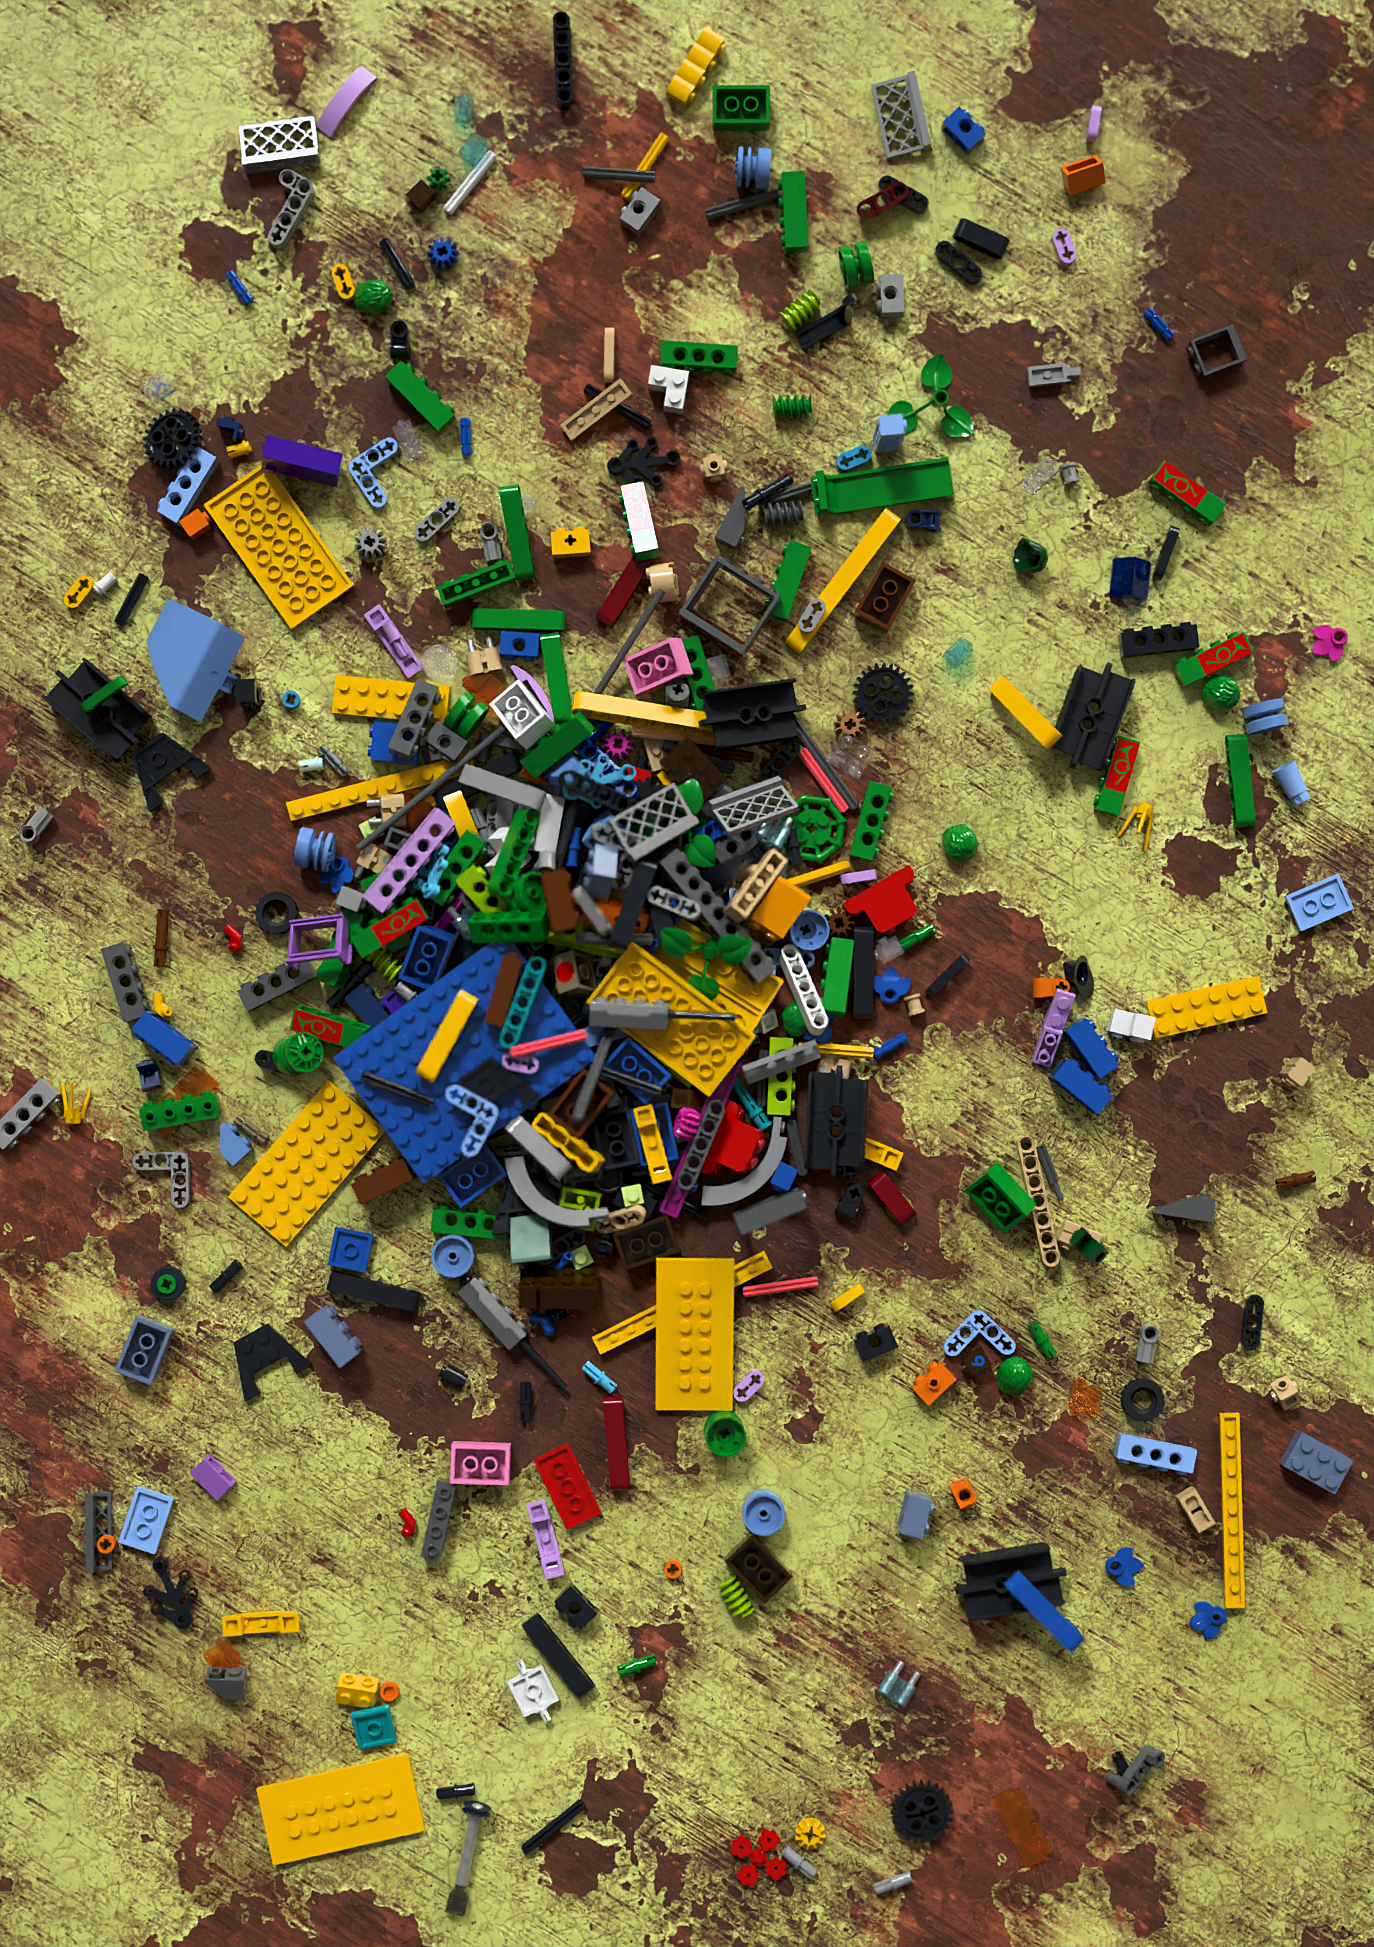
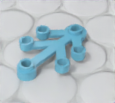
M602 753L597 757L598 762L590 778L601 784L621 778L632 780L636 775V770L632 765L626 764L621 767L620 771L599 777L604 766L609 763L608 755ZM601 756H605L607 758V761L605 763L600 762ZM586 759L581 760L577 772L584 775L591 767L590 762ZM587 762L588 768H581V764ZM627 768L631 769V774L625 775L624 770ZM573 780L568 781L566 783L570 785L573 782ZM583 783V791L590 789L589 783ZM563 787V794L567 799L575 800L580 798L590 803L594 808L602 806L600 804L595 806L593 801L576 793H569V790ZM602 790V791L600 792L601 794H603V795H605V796L608 797V794H607L606 791Z
M443 843L436 852H431L429 870L425 866H420L416 871L418 876L427 877L428 882L425 883L424 880L416 878L412 887L418 891L422 890L423 897L426 899H434L438 895L440 886L437 885V882L448 865V861L444 857L448 854L449 847Z

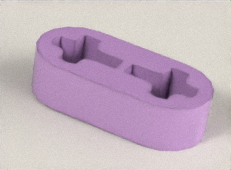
M1091 106L1085 138L1086 142H1096L1102 109L1100 106Z
M1059 228L1055 230L1051 240L1059 262L1067 266L1074 262L1076 250L1069 232L1066 229ZM1058 234L1061 237L1065 236L1063 240L1064 245H1062L1061 240H1056ZM1064 249H1066L1067 254H1071L1070 260L1067 257L1063 258Z
M876 869L840 875L841 885L877 879Z
M511 1052L505 1053L502 1058L503 1065L511 1070L534 1073L539 1068L538 1059L531 1055L514 1058L515 1060H520L519 1064L513 1063L512 1066L506 1061V1058L511 1056ZM532 1059L536 1066L528 1070V1066L522 1065V1061L529 1062Z
M752 1370L734 1387L733 1394L736 1400L740 1402L748 1400L763 1385L764 1375L762 1372ZM760 1375V1383L754 1382L750 1386L749 1383L752 1381L751 1376ZM748 1386L749 1388L745 1391L746 1396L743 1397L741 1395L738 1397V1389H744Z

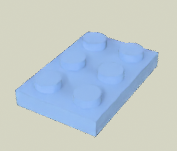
M1339 873L1284 896L1299 932L1354 909Z
M137 1486L118 1542L156 1554L175 1498Z

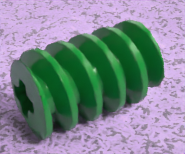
M797 394L794 395L793 400H791L790 395H787L785 400H783L782 395H779L777 401L773 395L772 406L776 420H778L780 414H782L784 420L787 414L790 415L791 419L794 418L795 414H797L799 419H801L802 414H805L806 419H809L812 406L811 394L808 400L804 394H802L800 400Z

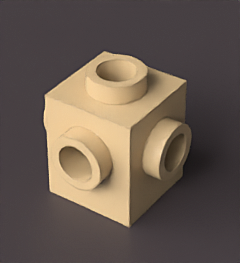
M717 453L706 455V458H703V464H700L701 476L705 475L706 482L710 481L711 483L724 479L728 467L726 460H722V455H717ZM717 465V468L713 469L710 466Z
M1287 1375L1270 1383L1272 1389L1270 1395L1275 1403L1279 1402L1284 1411L1301 1403L1298 1392L1300 1391L1299 1387Z

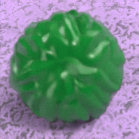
M369 280L357 286L354 297L356 300L355 304L361 313L380 314L386 311L392 304L393 293L390 287L383 283L382 280Z
M1211 676L1202 691L1203 702L1218 710L1233 708L1241 697V690L1237 685V681L1228 676Z
M959 824L951 826L942 834V846L945 853L952 860L967 862L976 854L979 843L976 834L968 825Z
M792 1002L784 1009L782 1022L784 1023L785 1030L791 1036L799 1037L807 1032L808 1029L797 1003ZM806 1005L809 1009H813L812 1005Z
M1018 1356L1007 1358L997 1371V1386L1010 1395L1014 1394V1396L1023 1394L1033 1380V1372L1029 1363Z

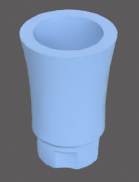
M1296 760L1288 762L1271 772L1294 806L1310 798Z

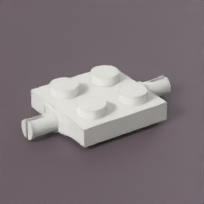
M523 1659L516 1661L515 1663L520 1673L508 1680L507 1683L523 1716L526 1717L532 1713H540L544 1723L547 1720H551L547 1708L550 1704L559 1701V1697L543 1663L534 1668L527 1669Z

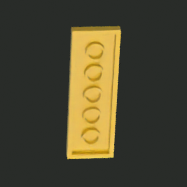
M335 675L332 714L400 720L415 683ZM435 685L439 687L441 699L439 704H435L432 710L434 715L431 722L427 723L435 724L438 721L443 724L448 714L450 686ZM423 700L420 701L418 705L423 707L426 706L428 702ZM413 718L411 721L420 722L421 719Z
M1259 976L1145 1001L1148 1015L1156 1017L1153 1028L1154 1039L1267 1013Z

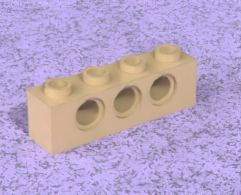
M774 848L768 851L723 912L737 923L744 920L788 860Z

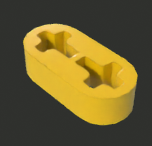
M337 264L332 268V277L338 294L342 300L351 301L355 297L356 290L350 273L345 265ZM338 270L345 272L343 273L345 280L341 281L339 275H337ZM343 285H347V288L351 290L349 291L350 295L346 296V294L343 293Z
M80 576L65 594V604L71 609L80 608L94 590V581L88 576ZM88 581L89 588L84 587L82 589L81 583ZM71 596L76 597V604L71 603L69 599Z
M858 1283L834 1299L830 1306L836 1312L860 1296L865 1290Z

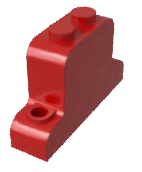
M907 865L844 902L842 906L847 910L848 914H853L854 917L864 912L877 933L886 932L889 935L897 930L896 925L900 923L906 925L914 920L912 916L916 913V905L905 889L906 886L914 882L912 880L914 872L910 865Z
M727 1099L724 1115L700 1172L714 1176L725 1165L736 1171L749 1173L756 1167L758 1162L757 1156L765 1146V1134L763 1131L742 1122L744 1116L742 1105Z

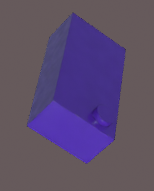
M267 435L262 453V469L269 474H284L337 488L343 454Z

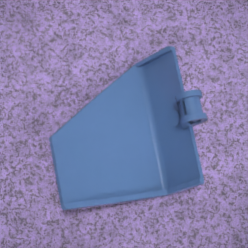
M168 599L146 640L149 654L170 706L201 722L218 689L231 695L235 679H240L228 672L245 637L216 620Z

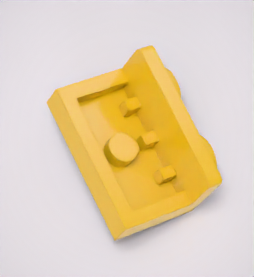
M341 1673L337 1685L335 1703L368 1709L374 1708L379 1679Z

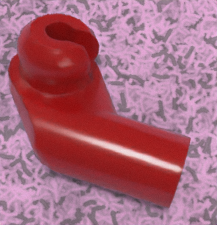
M228 924L223 929V932L230 937L229 950L235 953L240 951L242 947V935Z
M404 1508L398 1513L404 1521L401 1535L404 1538H409L415 1533L416 1520Z

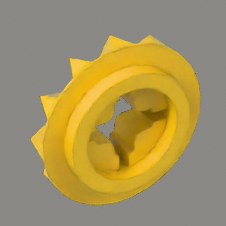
M806 1818L798 1823L795 1829V1839L800 1847L807 1850L817 1849V1847L823 1844L826 1838V1831L824 1825L819 1820ZM812 1827L813 1833L817 1836H812L809 1841L805 1833H809Z

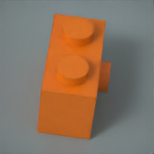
M1097 155L1061 167L1063 186L1069 195H1077L1082 191L1090 188L1094 189L1106 183L1103 162Z
M935 1361L926 1368L927 1372L923 1376L920 1374L912 1381V1389L928 1406L957 1380L940 1361L937 1363Z

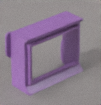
M343 914L289 920L288 959L285 962L293 970H298V963L334 958L347 965L352 962L353 947L349 944L350 921ZM337 927L335 949L299 953L302 931Z

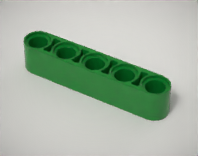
M519 484L499 487L516 580L536 577Z
M472 609V629L565 632L566 612Z
M559 631L540 634L554 722L555 724L562 725L565 722L564 719L572 713V706Z
M1246 733L1226 735L1225 750L1234 828L1255 826L1256 819Z
M535 809L518 810L513 816L487 886L488 893L493 897L508 896L514 888L539 821V814Z

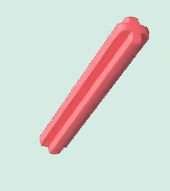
M803 748L798 752V756L841 814L849 809L848 805L808 749Z
M580 1030L512 1047L510 1052L512 1058L521 1057L585 1041L587 1035L585 1030Z
M814 1276L743 1287V1296L752 1297L814 1288L819 1285L818 1278Z

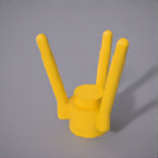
M1140 802L1138 807L1134 806L1131 815L1117 836L1120 837L1137 814L1136 818L1140 820L1137 834H1140L1144 821H1147L1143 849L1146 852L1152 818L1154 816V813H1152L1154 807L1144 802Z
M70 1081L69 1107L65 1084L61 1083L65 1123L80 1124L81 1118H85L92 1090H88L82 1110L80 1111L79 1107H74V1082Z

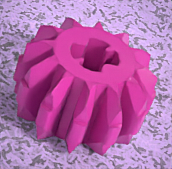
M615 728V735L608 731L607 735L610 739L603 738V741L608 744L602 745V749H609L605 754L609 756L613 753L611 760H615L616 755H618L619 761H622V754L629 758V754L626 751H634L632 747L628 746L634 744V740H628L631 734L628 733L624 736L625 729H622L621 733L618 734V730ZM615 741H622L621 749H618V747L617 749L614 748Z
M683 1107L674 1122V1136L684 1141H691L698 1131L701 1121L700 1113L694 1109Z

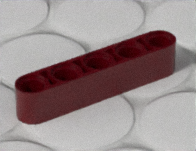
M633 555L595 619L612 629L645 577L646 568H649L656 558L637 562L636 555Z
M622 1395L603 1397L611 1492L631 1490Z

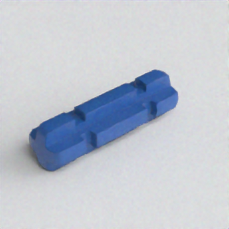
M233 270L227 272L225 277L239 297H241L245 305L254 301L253 297L248 293Z
M1153 308L1147 309L1143 316L1151 321L1150 324L1159 334H1163L1162 337L1166 341L1170 340L1174 336V332L1171 328H1167L1168 325L1159 315L1156 316Z
M461 418L462 456H471V421L469 418Z
M900 1033L897 1035V1038L893 1037L881 1044V1047L877 1046L874 1048V1057L879 1059L883 1057L884 1053L888 1054L897 1049L900 1044L904 1045L907 1043L906 1035Z

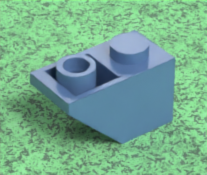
M223 1122L220 1125V1153L233 1166H236L253 1150L250 1147L251 1142L245 1136L241 1137L237 1133L238 1129L234 1124Z

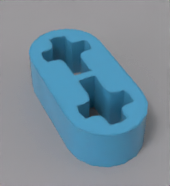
M862 445L842 453L837 458L836 464L838 469L847 472L868 463L871 458V450L869 447ZM861 450L863 453L867 452L866 459L862 457L856 459L855 457L860 454ZM842 458H845V460L852 459V461L848 463V467H846L844 464H840L842 462Z

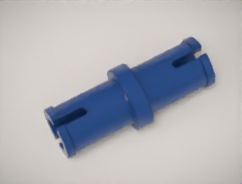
M572 828L567 845L565 866H578L577 861L579 850H581L580 836L582 828Z

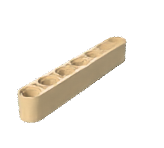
M1020 1136L1016 1140V1150L1025 1191L1032 1199L1036 1196L1042 1197V1204L1035 1206L1030 1212L1040 1259L1045 1265L1054 1267L1060 1261V1254L1036 1145L1031 1137ZM1024 1139H1028L1030 1142V1147L1026 1150L1021 1148V1141ZM1028 1158L1034 1160V1166L1030 1169L1025 1166V1161ZM1032 1177H1036L1038 1179V1185L1036 1187H1031L1029 1185V1180ZM1040 1215L1046 1216V1223L1043 1225H1039L1037 1222V1218ZM1048 1233L1051 1240L1049 1243L1043 1244L1041 1238L1044 1234ZM1052 1252L1055 1255V1259L1053 1262L1048 1263L1046 1255Z

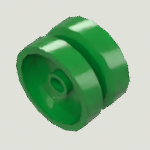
M865 241L855 243L853 248L854 254L849 245L838 247L840 270L847 289L857 287L859 279L863 285L874 283L872 260Z
M468 691L454 704L443 722V725L451 731L458 728L457 735L464 740H468L473 735L490 709L482 701L475 705L476 697Z
M532 871L517 877L511 894L503 896L509 912L514 910L531 911L535 909L547 911L540 880L541 873Z

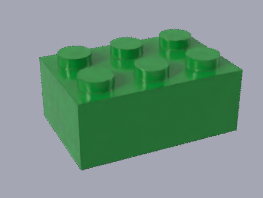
M713 85L712 131H769L770 85Z
M998 1162L977 1176L964 1190L1003 1233L1027 1217L1036 1206L1034 1200Z

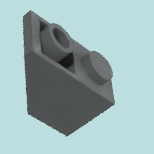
M238 1667L207 1668L204 1683L224 1699L244 1700L247 1691L246 1668Z

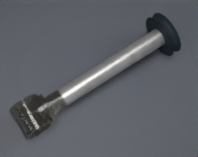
M465 1801L463 1803L465 1807L462 1808V1811L469 1815L455 1887L454 1890L449 1892L445 1913L463 1917L468 1901V1895L465 1891L480 1819L489 1817L490 1813L488 1811L491 1810L489 1805L478 1801Z

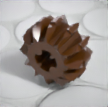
M837 907V914H835L833 909H830L832 917L828 914L824 915L829 920V930L832 931L829 937L831 938L837 933L836 938H841L840 933H842L847 938L848 935L845 930L853 932V929L848 927V925H855L854 921H848L853 917V914L846 917V909L843 913H840L841 908ZM834 919H842L843 927L836 928Z

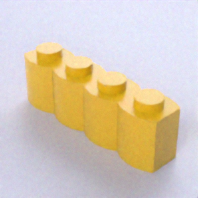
M705 27L666 89V96L684 107L688 103L692 104L696 97L695 91L698 87L702 88L706 81L705 75L708 71L711 72L716 65L714 60L725 51V38Z
M539 1113L532 1122L533 1128L538 1133L546 1135L550 1143L560 1147L567 1157L576 1160L583 1170L588 1172H597L605 1162L599 1152L590 1149L583 1139H577L549 1117V1113Z

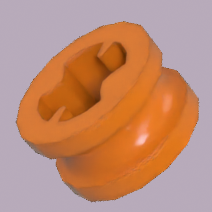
M109 1534L102 1536L97 1542V1548L101 1553H109L116 1546L115 1538ZM106 1539L109 1540L108 1543L111 1542V1546L107 1549L104 1548L105 1545L102 1546V1542Z
M672 1559L666 1562L664 1571L667 1577L674 1579L681 1574L682 1567L679 1561ZM671 1564H675V1567L678 1566L675 1574H671V1571L668 1572L667 1568L671 1567Z

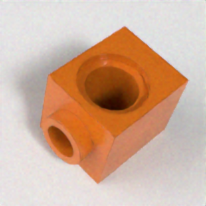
M196 509L179 521L192 540H195L212 528L209 524L211 519L205 511L202 513L199 509Z
M966 1477L949 1485L960 1509H969L978 1501ZM963 1490L969 1492V1496L966 1499L959 1498V1493Z

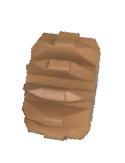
M850 709L849 715L843 710V717L837 714L836 718L839 721L833 722L834 726H839L834 732L838 733L841 731L838 738L842 739L845 735L846 742H849L850 736L856 741V734L861 737L863 733L860 730H865L866 728L865 725L860 724L865 721V718L858 719L860 712H857L854 716L853 709ZM848 721H851L852 725L854 724L851 730L844 726Z

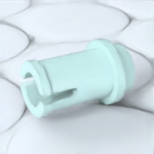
M318 756L316 759L299 761V766L307 765L300 768L301 773L314 770L320 772L321 769L325 768L323 758Z

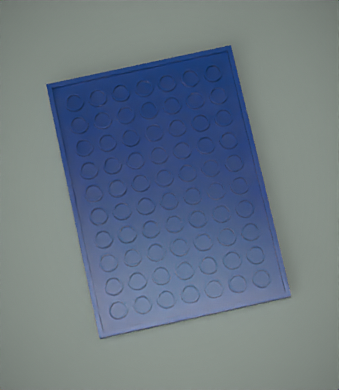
M490 942L333 1057L424 1184L464 1155L462 1143L472 1127L469 1112L447 1100V1089L453 1085L460 1086L459 1078L491 1056L503 1065V1055L510 1052L511 1048H506L500 1043L503 1027L484 1022L503 955H509L511 951L521 954L520 958L525 959L514 942ZM526 959L524 960L513 1001L528 964ZM529 978L526 981V987L530 990L533 989L535 981ZM541 982L524 1030L516 1046L578 1031L543 982ZM460 990H463L479 1000L437 1078L431 1083L415 1074L455 998ZM521 997L519 999L520 1007L525 1008L528 1006V999ZM514 1015L512 1017V1024L519 1026L522 1021L521 1017ZM510 1033L506 1034L505 1042L510 1045L513 1044L514 1036ZM586 1041L529 1054L536 1057L539 1061V1068L534 1073H524L509 1069L537 1090L540 1095L524 1104L514 1088L493 1101L492 1104L498 1108L499 1115L487 1138L594 1060L595 1054ZM512 1056L506 1058L510 1066L513 1063L519 1064L520 1060H515ZM532 1059L529 1062L522 1061V1065H527L528 1070L536 1066ZM364 1071L427 1094L435 1098L432 1107H427L362 1082L360 1080L361 1075ZM451 1090L452 1098H461L460 1103L463 1104L464 1096L458 1094L459 1090ZM485 1108L482 1109L484 1112L487 1113V1118H489L490 1116L494 1117L492 1108L486 1110ZM472 1134L470 1138H474L472 1143L466 1144L468 1152L474 1148L476 1141L481 1142V1139L473 1137Z

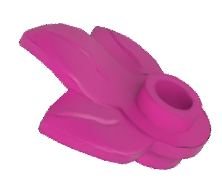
M1329 625L1316 627L1313 633L1318 640L1313 646V653L1317 655L1328 654L1331 661L1339 659L1343 654V645L1348 641L1347 632L1342 628L1333 629ZM1335 635H1339L1341 640L1336 641Z

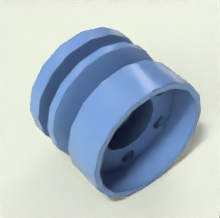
M739 146L734 168L736 188H741V179H746V188H749L751 180H755L756 189L768 190L771 148H758L757 155L752 156V148L748 147V156L743 155L744 146Z
M302 827L296 842L294 866L308 869L311 861H314V870L318 871L321 866L322 872H328L336 851L335 833L329 832L326 838V832L321 831L317 839L315 829Z
M803 909L785 934L784 939L788 944L795 945L798 949H818L825 944L829 937L830 928L828 921L817 911ZM801 926L806 929V932L800 930Z

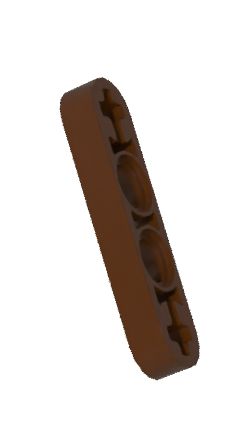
M692 609L691 613L741 645H744L743 641ZM681 618L682 623L721 650L732 657H742L731 649L725 648V645L718 643L714 638L701 632V630L693 627L692 624Z

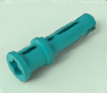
M737 1077L732 1089L749 1112V1119H752L758 1129L762 1131L773 1124V1122L768 1120L763 1112L764 1109L761 1106L758 1107L740 1081V1078Z

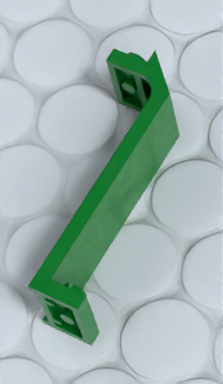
M948 457L838 475H826L821 470L816 471V476H810L815 514L837 515L939 498H946L947 501L955 500Z

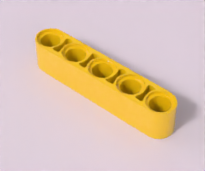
M1001 675L989 688L1045 748L1049 750L1062 737L1059 731L1005 676Z
M460 990L415 1074L431 1083L435 1081L479 999Z

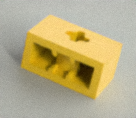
M576 527L573 531H566L565 528L555 529V532H551L553 559L591 556L589 529L585 530V527ZM570 538L574 541L572 546H569L567 543Z

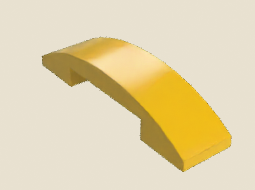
M461 790L444 796V802L451 819L455 822L454 826L459 838L462 837L466 829L472 830L479 835ZM467 848L465 852L469 859L472 857L473 852L470 848ZM486 854L484 857H480L476 864L481 865L485 863Z
M652 1104L634 1108L633 1112L653 1184L672 1179Z
M833 1126L831 1128L832 1135L840 1136L841 1129L838 1126ZM866 1138L865 1158L897 1171L904 1153Z
M263 1611L223 1616V1637L241 1636L248 1633L300 1632L299 1612Z

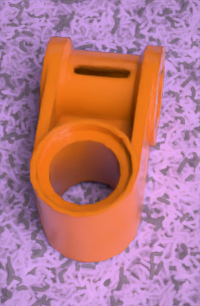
M1032 978L1033 997L1054 996L1056 985H1059V982L1065 985V989L1062 990L1070 991V984L1065 979Z

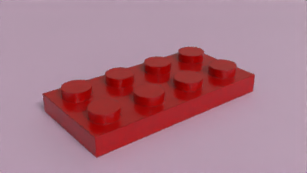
M569 1442L533 1459L566 1530L602 1513Z

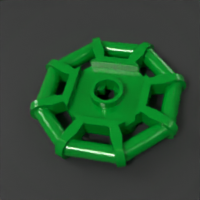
M801 794V797L795 800L799 807L803 805L804 811L796 817L792 814L781 817L783 821L779 825V830L787 817L792 818V828L797 829L798 843L801 845V848H799L801 860L821 864L838 849L843 848L844 829L847 819L842 816L829 797L822 798ZM808 803L822 805L821 810L809 809ZM828 809L836 820L830 822L824 811ZM810 824H814V827L817 828V831H814L813 834H809V830H806V827H809ZM837 825L836 839L830 837L831 826ZM786 837L782 842L785 848L787 847ZM827 841L830 842L832 845L821 853L819 847ZM803 847L815 849V854L802 853Z

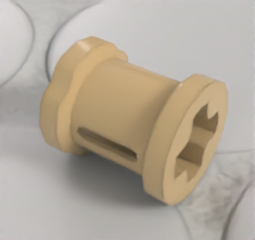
M920 993L904 997V1001L908 1005L909 1016L925 1012L919 999Z

